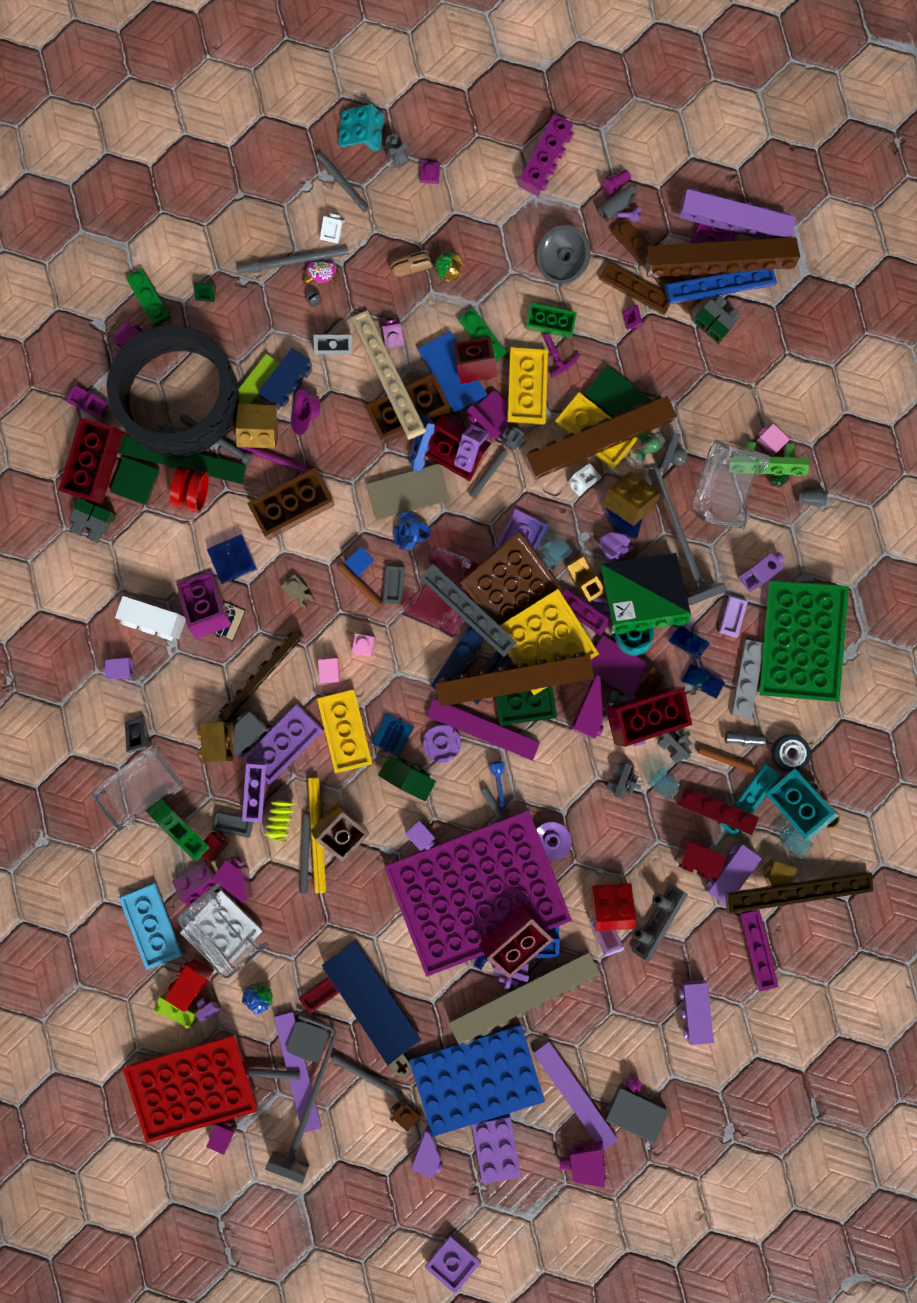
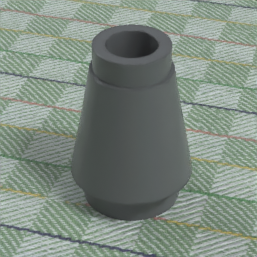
M818 489L799 492L798 503L819 508L826 506L827 491Z

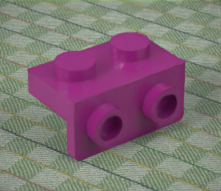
M205 860L172 881L179 899L187 905L198 902L200 898L212 893L220 886L212 880L214 875L209 863Z

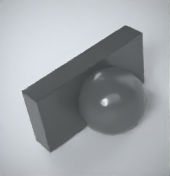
M674 432L670 437L659 467L660 473L665 474L670 463L680 466L687 461L686 450L676 447L681 436L678 433Z

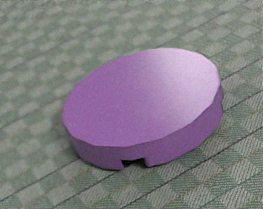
M445 724L430 728L423 739V749L426 755L439 763L454 759L461 747V739L457 731Z

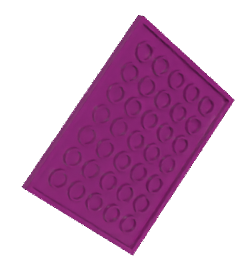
M529 810L384 866L426 977L484 955L479 944L522 906L535 916L546 931L572 921Z

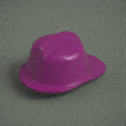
M304 389L298 390L295 395L291 416L292 429L298 435L304 434L308 430L310 421L316 419L320 414L319 396L309 395Z

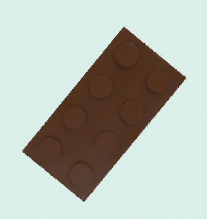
M434 373L405 386L420 420L423 415L429 416L434 421L442 415L445 416L451 413L450 405ZM387 395L365 405L366 412L382 445L405 435Z
M316 468L247 503L267 540L335 506Z

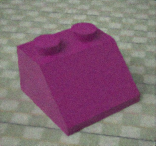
M233 856L223 863L212 880L244 903L253 895L249 868L245 865L246 862L238 856L235 858Z

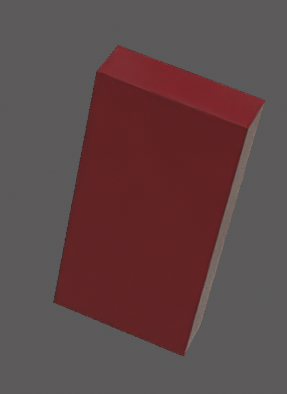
M327 977L298 999L310 1015L338 995L339 992L330 978Z

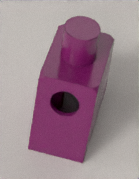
M603 1141L573 1146L570 1158L560 1157V1170H572V1181L575 1183L605 1187L606 1171Z

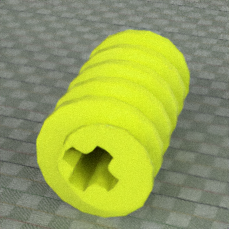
M283 800L272 801L270 804L275 806V809H269V812L274 815L267 817L272 824L265 826L270 829V832H264V835L269 837V839L287 842L283 837L289 836V833L284 829L290 828L291 825L286 823V821L292 820V817L287 814L294 812L289 806L295 805V803Z

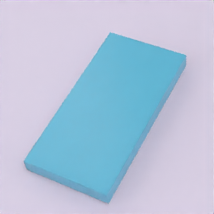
M156 882L119 897L146 970L184 955Z

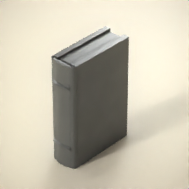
M618 1085L604 1120L655 1144L669 1110L653 1100Z

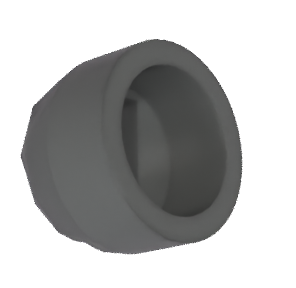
M311 290L306 294V301L309 306L316 307L321 303V296L316 290Z

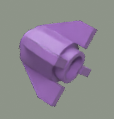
M604 533L599 539V547L602 549L607 563L617 562L625 553L632 551L633 547L629 544L632 538L624 533Z

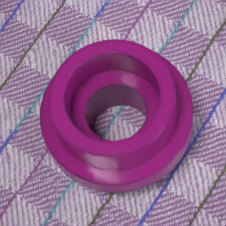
M633 1074L624 1078L626 1081L625 1086L631 1092L637 1091L639 1093L641 1091L640 1088L643 1084Z

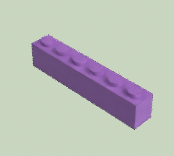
M697 189L686 190L682 197L678 215L680 219L731 232L735 231L736 233L759 239L792 238L796 217L790 216L787 212L779 213L772 211L771 208H759L752 203H740L733 198L725 199L713 193H701Z

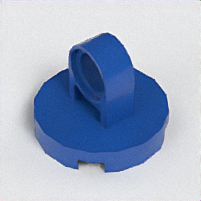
M405 511L398 516L397 519L400 521L398 526L394 527V542L400 546V550H411L416 542H423L431 536L430 528L426 524L419 523L416 514L413 512ZM419 528L424 531V537L419 536Z

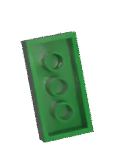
M531 303L526 330L572 338L577 312Z

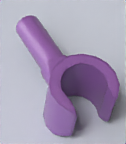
M638 207L627 213L617 212L616 217H626L632 222H637L643 218V216L638 215L642 209Z

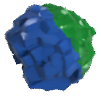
M264 983L251 984L244 989L241 1001L248 1009L253 1011L254 1015H258L263 1011L265 1012V1010L267 1011L273 1000L272 990Z

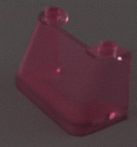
M434 545L427 556L429 565L434 564L473 601L458 581L478 564L470 558ZM424 584L417 601L410 600L407 602L402 612L403 616L452 638L457 635L464 621L426 584Z

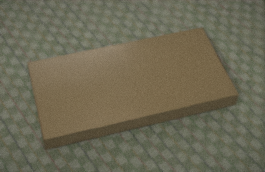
M440 464L422 468L419 472L411 471L366 484L377 521L400 515L405 511L411 512L450 501Z

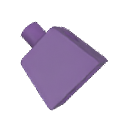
M780 552L775 555L771 553L738 578L746 589L751 592L783 569L781 564L785 562V557Z

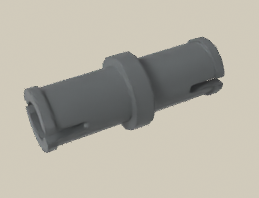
M726 731L724 741L726 744H741L743 747L748 745L764 747L766 736L764 734H749L747 731L742 733Z

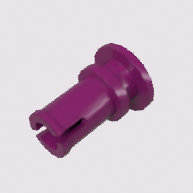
M624 169L615 176L603 177L601 185L604 192L609 196L612 195L613 191L618 189V186L631 180L630 172Z

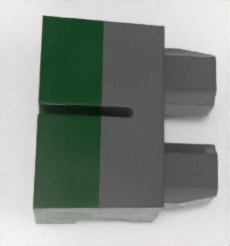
M718 296L714 300L711 299L692 320L704 332L708 329L706 334L718 345L734 327L740 315V312L733 307L728 313L722 309L727 303L722 296Z
M78 498L70 520L73 521L70 531L82 536L85 527H87L90 531L86 538L98 543L102 535H107V529L110 523L114 521L116 515Z

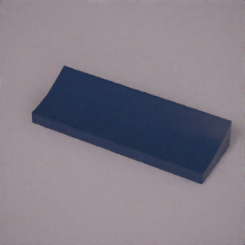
M356 941L321 965L387 1066L421 1041V1037Z

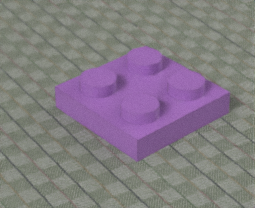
M450 1233L427 1261L425 1268L456 1294L480 1265L481 1260Z

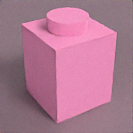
M772 424L769 428L765 426L758 433L760 438L756 442L773 457L790 439L778 427Z
M355 633L352 653L372 657L376 638Z
M334 655L322 656L323 659L318 660L320 683L341 682L339 659L334 658Z

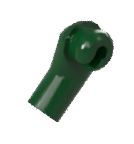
M790 475L772 476L770 483L772 486L781 487L789 480Z

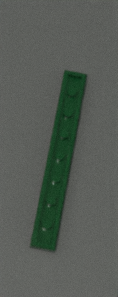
M123 435L118 451L120 455L176 469L180 466L187 467L193 473L197 470L208 473L209 477L243 485L247 469L246 465L194 453L191 456L184 457L159 455L146 450L132 437Z

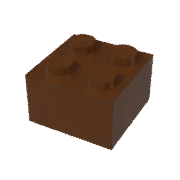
M338 802L311 829L315 841L342 862L370 835L366 826Z

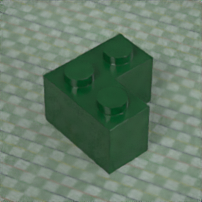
M388 755L378 776L398 789L426 802L436 783V780L430 777L431 773L422 768L418 771L419 767L410 762L406 764L407 760L398 755L396 758Z

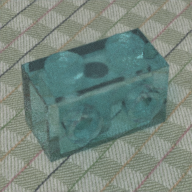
M559 537L554 542L550 540L542 548L540 558L548 570L554 571L570 557L573 550Z

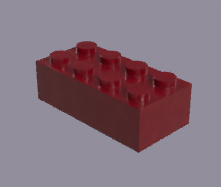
M80 418L58 491L103 505L124 432L110 425Z
M671 686L606 707L614 745L627 747L693 725L684 687Z

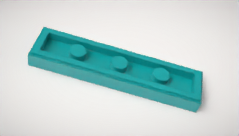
M764 763L732 806L752 814L781 774L767 763ZM720 822L718 823L733 836H736L739 832L737 829Z

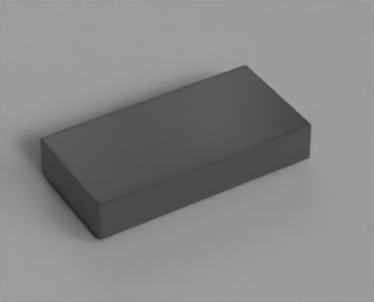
M386 565L383 604L402 605L405 577L404 566Z
M216 811L212 830L251 838L254 822L242 821V816Z

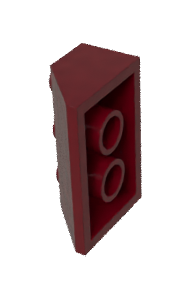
M442 415L434 424L435 431L430 437L429 449L425 456L470 482L492 443L485 440L479 447L471 472L455 466L454 462L461 438L467 428Z
M522 906L486 937L479 946L485 957L510 979L550 944L553 938L535 916Z

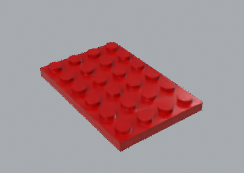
M236 1034L126 1065L123 1068L146 1143L251 1114L259 1110Z

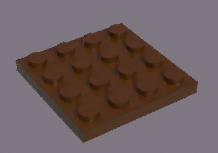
M518 531L458 581L473 601L498 625L503 624L555 590L559 589L560 592L563 590Z

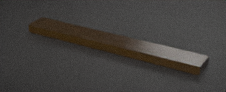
M867 871L726 892L727 913L732 914L873 892L872 872Z

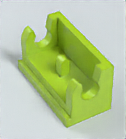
M164 993L161 995L153 1012L178 1022L187 1029L191 1028L196 1017L195 1014L199 1009L191 1006L184 1013L165 1001L168 994Z

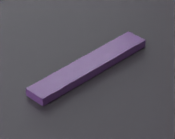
M290 1011L275 1015L274 1019L287 1071L300 1072V1080L289 1079L300 1122L313 1087L306 1060L286 1050L296 1024L295 1013ZM316 1100L314 1101L304 1133L322 1127Z
M548 1040L534 1050L533 1054L594 1141H603L604 1150L615 1143L618 1138Z

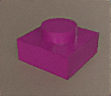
M421 162L420 182L439 184L440 163Z

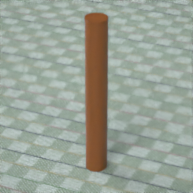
M343 563L338 566V569L377 608L383 604Z
M701 746L698 749V754L750 773L754 772L755 766Z

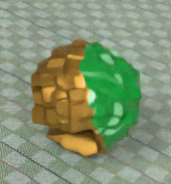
M443 252L435 260V271L440 280L455 282L462 273L459 267L464 266L460 254Z

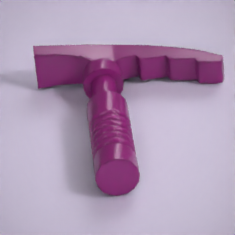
M550 333L543 336L551 356L556 361V367H558L550 375L553 378L567 371L578 360L580 354L575 355V358L564 365L562 360L560 361L559 353Z

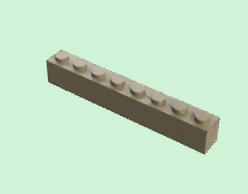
M587 949L529 978L528 982L523 981L517 987L513 986L450 1018L449 1026L458 1044L464 1043V1045H467L475 1040L474 1037L480 1034L485 1036L492 1032V1028L498 1025L503 1027L514 1017H523L531 1008L538 1009L545 1005V1001L549 999L552 1001L562 996L563 992L567 990L572 992L580 987L579 984L585 981L590 983L596 980L597 975L600 973Z

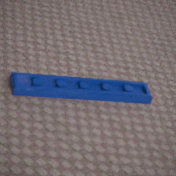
M774 270L738 271L669 283L664 288L668 303L675 304L775 286L777 281Z

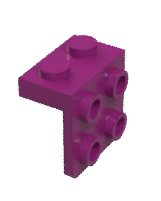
M496 391L491 392L476 407L472 405L467 410L468 421L488 431L487 440L489 439L492 443L507 428L514 424V422H507L508 403Z

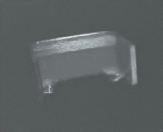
M217 883L194 901L178 917V922L218 973L224 978H229L269 944L265 942L259 947L255 939L241 938L219 911L221 898L217 893H214L220 887V884Z

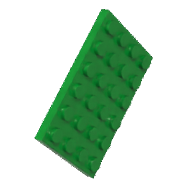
M769 581L760 696L840 702L849 586Z

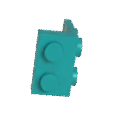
M372 104L344 110L341 114L338 145L340 147H347L364 143L374 152L380 151L384 114Z

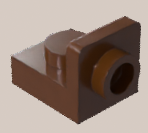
M404 1099L400 1103L396 1102L389 1111L391 1112L389 1120L392 1122L395 1120L407 1132L421 1117V1114Z

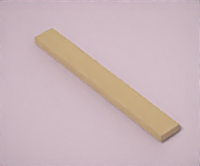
M368 310L351 317L352 323L408 440L425 433L426 430Z

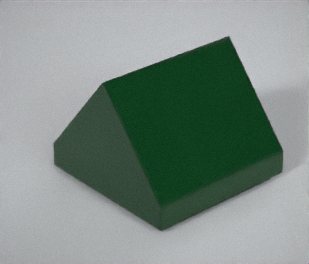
M194 282L196 301H215L216 286L214 284Z

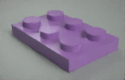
M510 1115L473 1124L472 1128L482 1184L521 1177Z

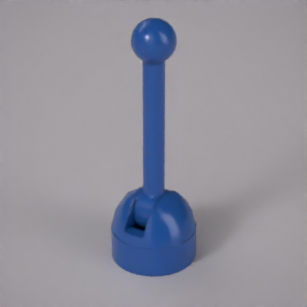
M501 761L490 763L489 769L494 776H497L500 796L499 807L503 809L507 806V803L504 801L500 777L505 771V765Z

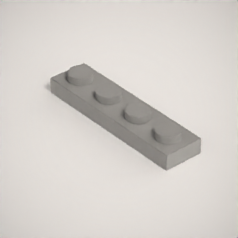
M744 640L731 715L749 719L752 717L764 643Z

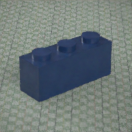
M292 347L258 391L260 397L269 404H277V410L285 407L289 402V396L292 392L295 393L300 388V382L303 378H307L312 372L313 366L311 361Z

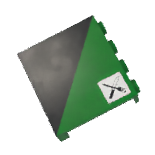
M676 553L600 564V578L604 581L613 624L612 634H625L633 630L645 631L648 628L654 627L664 628L667 625L674 624L679 626L689 622L691 611Z

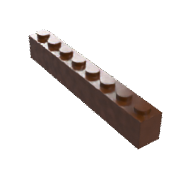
M793 237L647 246L644 261L647 277L716 274L721 272L734 273L738 271L752 272L755 270L770 271L773 269L788 270L796 267L800 259L797 238Z
M657 396L651 400V403L646 405L641 403L628 413L622 411L616 415V418L611 420L606 418L598 422L599 425L592 427L590 425L584 427L576 435L570 433L563 437L564 440L559 442L556 440L551 441L543 449L535 448L530 450L528 455H526V462L534 480L673 422L677 415L669 397L665 396L662 398Z
M585 651L573 653L574 657L566 658V655L556 656L554 661L549 662L546 659L535 660L533 665H527V662L516 664V668L508 669V666L497 667V671L490 673L489 669L477 671L478 675L470 676V673L458 675L459 678L451 680L450 676L439 678L440 682L435 683L439 707L593 679L591 658L589 654L585 655Z

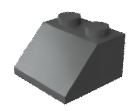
M244 712L237 718L239 722L235 725L234 754L236 756L245 755L271 729L256 712Z

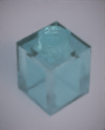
M659 769L647 783L667 800L669 797L671 799L674 798L679 792L677 788L680 784L662 769Z
M795 828L786 829L780 837L782 839L779 841L781 845L799 859H802L814 845L811 841L805 840Z

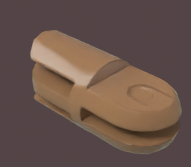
M423 250L394 260L391 263L390 269L394 276L401 277L430 269L433 266L427 250Z

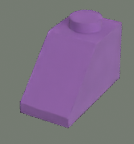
M426 1126L414 1156L411 1170L433 1179L435 1173L440 1172L443 1161H440L441 1152L435 1138L431 1134L430 1127Z

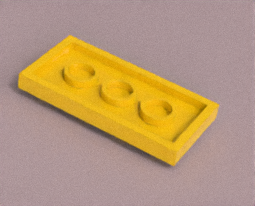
M510 347L507 422L546 423L548 350Z
M579 392L555 420V423L568 434L574 433L576 435L584 427L590 425L594 427L599 425L598 422L606 418L611 420L612 418ZM633 438L595 455L614 470L638 439Z
M355 689L317 698L334 772L339 773L373 764Z

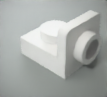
M335 213L324 216L320 240L338 244L345 219H340L341 215Z
M589 463L576 472L568 481V484L578 496H581L602 477Z

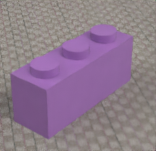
M247 759L242 821L262 822L266 760Z
M740 843L733 845L729 850L728 854L730 856L724 862L719 878L712 877L706 883L707 888L705 890L725 905V893L739 891L762 859Z
M704 979L681 981V987L678 988L680 1000L683 999V1007L680 1008L682 1020L685 1019V1027L682 1028L684 1039H687L690 1045L714 1043L708 983Z

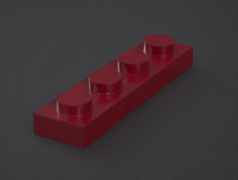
M686 787L678 804L680 807L749 835L753 834L759 819L758 816Z

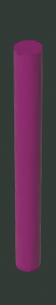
M237 447L240 450L251 452L253 455L301 473H306L310 469L259 448Z

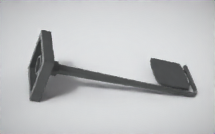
M655 463L646 464L645 468H648V475L652 486L661 491L658 499L666 500L694 579V588L686 591L689 605L727 591L725 583L715 581L705 583L704 579L701 578L660 471Z
M299 1015L298 1018L305 1020V1022H296L286 1048L289 1053L308 1061L319 1062L329 1036L328 1032L323 1030V1027L331 1030L333 1036L289 1152L285 1156L272 1152L265 1170L303 1184L309 1165L298 1161L296 1154L337 1034L334 1027ZM308 1021L313 1024L321 1026V1028L307 1024L306 1022Z

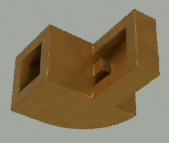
M582 555L565 564L573 583L587 601L590 602L605 592L598 577L592 573Z

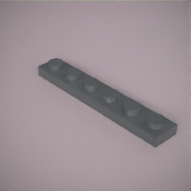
M434 564L420 577L429 588L503 657L517 644L508 633Z

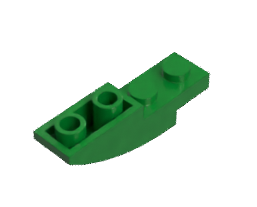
M160 796L144 809L195 862L210 848Z

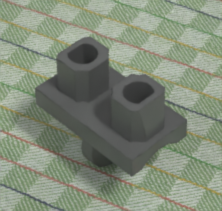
M392 134L388 136L385 143L388 149L386 156L389 161L393 159L396 168H400L409 161L406 154L408 145L406 142L402 144L401 138L398 135Z
M678 729L675 731V734L673 731L663 734L657 742L663 750L670 744L675 748L670 754L671 759L675 763L680 762L684 758L687 760L692 753L687 747L692 744L688 739L691 734L689 731L683 734Z
M616 763L613 773L621 776L620 781L617 783L610 780L606 789L621 799H624L626 791L632 794L634 788L640 789L641 785L636 783L639 776L633 774L635 767L628 763L625 765Z

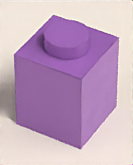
M133 659L105 660V665H103L104 676L109 680L135 678Z
M421 820L405 833L420 851L423 849L428 850L435 844L433 841L435 839L434 834Z

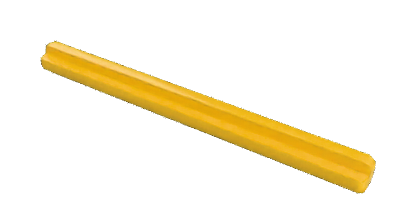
M317 777L308 778L311 829L322 819L319 778ZM311 832L315 893L326 892L324 849L322 845L315 841Z

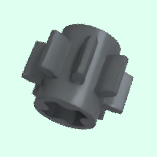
M513 427L511 430L507 428L502 434L504 439L502 443L512 451L516 447L520 450L525 443V439H523L525 434L516 427Z

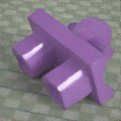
M528 963L510 979L499 976L498 981L505 983L504 989L508 990L510 985L518 986L519 981L512 978L528 982ZM493 967V972L504 975L497 967Z

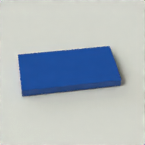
M451 331L418 348V352L430 373H434L455 415L486 398L487 393L480 381L460 384L453 345L457 341Z

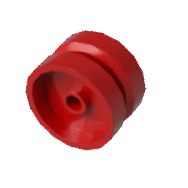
M178 467L170 487V506L177 509H183L186 506L188 511L200 513L208 494V473L200 470L193 473L190 468Z

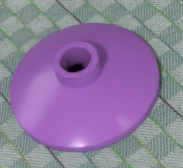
M547 822L537 829L548 860H560L569 853L572 846V838L565 826L557 822ZM555 837L557 843H552L550 838Z

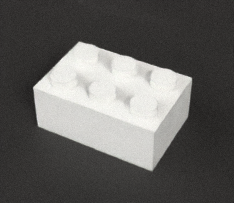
M122 596L115 616L116 619L121 620L120 624L134 629L139 626L138 630L152 635L158 632L156 636L171 641L173 637L180 638L186 621L182 615Z

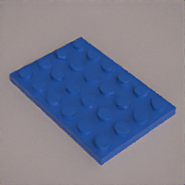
M521 1024L474 1038L475 1040L467 1045H464V1043L459 1045L457 1043L409 1059L433 1137L545 1102Z

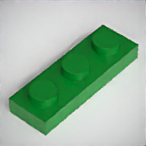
M142 268L125 277L154 327L171 318Z
M474 308L458 319V322L472 340L491 337L495 363L507 355L506 350Z

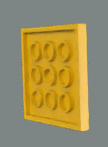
M559 589L499 625L517 642L508 653L515 667L516 664L527 662V665H533L535 660L546 659L547 662L554 661V657L566 655V658L574 657L573 653L585 651V655L589 654L591 659L599 655ZM547 687L534 689L530 691L533 695H535Z

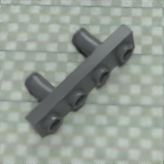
M670 883L664 895L654 894L652 902L657 907L644 929L636 927L633 930L632 936L637 941L631 950L645 961H650L688 896L687 893Z

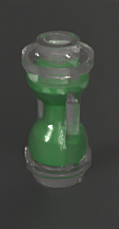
M659 432L651 433L645 440L642 448L633 449L626 453L627 458L625 461L631 468L635 467L638 469L644 462L647 454L655 453L664 448L663 445L666 444L664 437Z

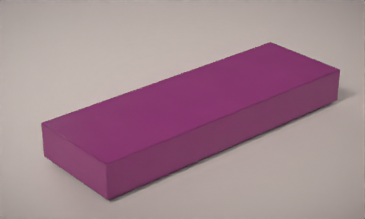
M564 588L561 594L578 621L601 636L612 620Z

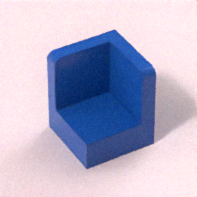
M360 547L345 561V564L360 578L365 574L364 570L374 562V559Z

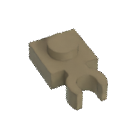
M295 574L281 586L293 601L299 599V604L304 609L307 608L304 605L305 599H310V601L314 602V598L311 595L304 593L308 588Z

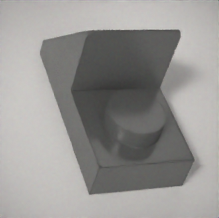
M144 717L125 721L127 754L147 749L152 745L147 737L146 720Z

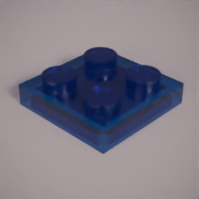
M242 534L207 549L222 585L258 570Z

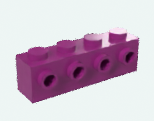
M553 114L519 179L520 188L538 197L541 191L545 192L549 184V176H553L557 169V160L563 158L566 151L564 147L566 143L571 142L574 136V132H572L573 123Z

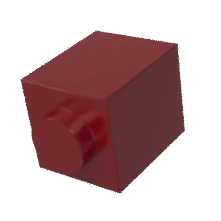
M211 832L204 840L210 848L202 857L209 863L214 862L228 846L227 838L220 832Z

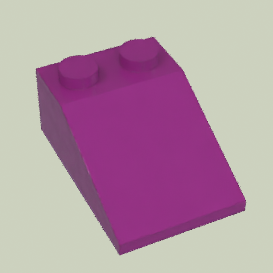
M212 570L176 584L187 627L195 639L232 626Z
M598 675L594 676L570 728V730L591 739L600 736L604 728L601 725L603 721L601 678Z

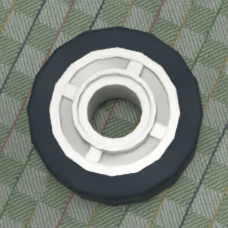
M785 735L778 738L773 744L771 757L778 768L784 771H793L794 769L799 771L804 769L809 763L811 749L803 738L797 735ZM790 748L795 752L793 758H789L787 755Z

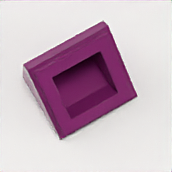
M637 304L623 311L627 330L643 327Z

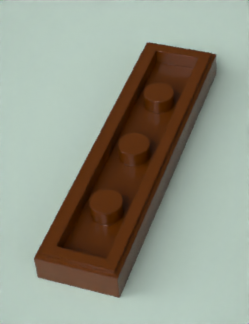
M608 262L599 278L600 281L662 315H665L671 305L668 303L665 292L611 262Z

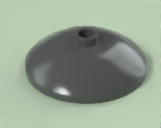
M560 225L548 231L540 241L537 250V264L542 275L547 280L556 284H569L576 281L583 275L590 261L591 250L589 241L581 230L569 225ZM570 253V259L567 260L566 256Z

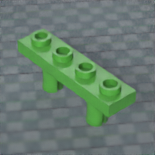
M747 442L745 444L744 456L731 455L729 472L737 474L755 473L758 475L785 474L802 476L808 474L810 458H795V445L791 443L784 445L783 457L756 456V443Z

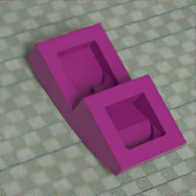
M76 385L73 386L65 400L70 405L97 419L101 418L109 404Z

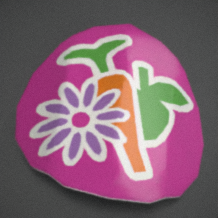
M316 260L310 262L307 266L308 275L320 283L331 280L336 272V264L330 260Z

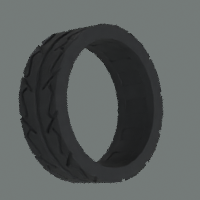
M170 324L156 326L154 329L150 328L138 333L126 345L124 344L116 354L108 373L106 384L107 396L113 415L138 444L146 450L159 455L184 457L209 449L221 437L223 438L231 428L237 414L239 388L231 365L223 351L211 338L203 332L190 327L185 328V326ZM174 351H187L199 354L217 366L220 376L219 395L210 413L200 423L177 433H157L149 431L134 422L129 402L131 387L137 374L152 359Z

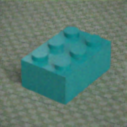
M797 769L791 771L766 793V796L802 837L808 841L839 816Z

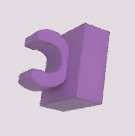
M201 998L196 1002L200 1011L195 1015L199 1021H206L217 1013L221 1007L218 1002H209L207 998Z

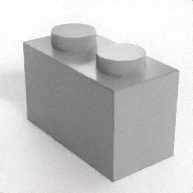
M314 334V354H352V334Z

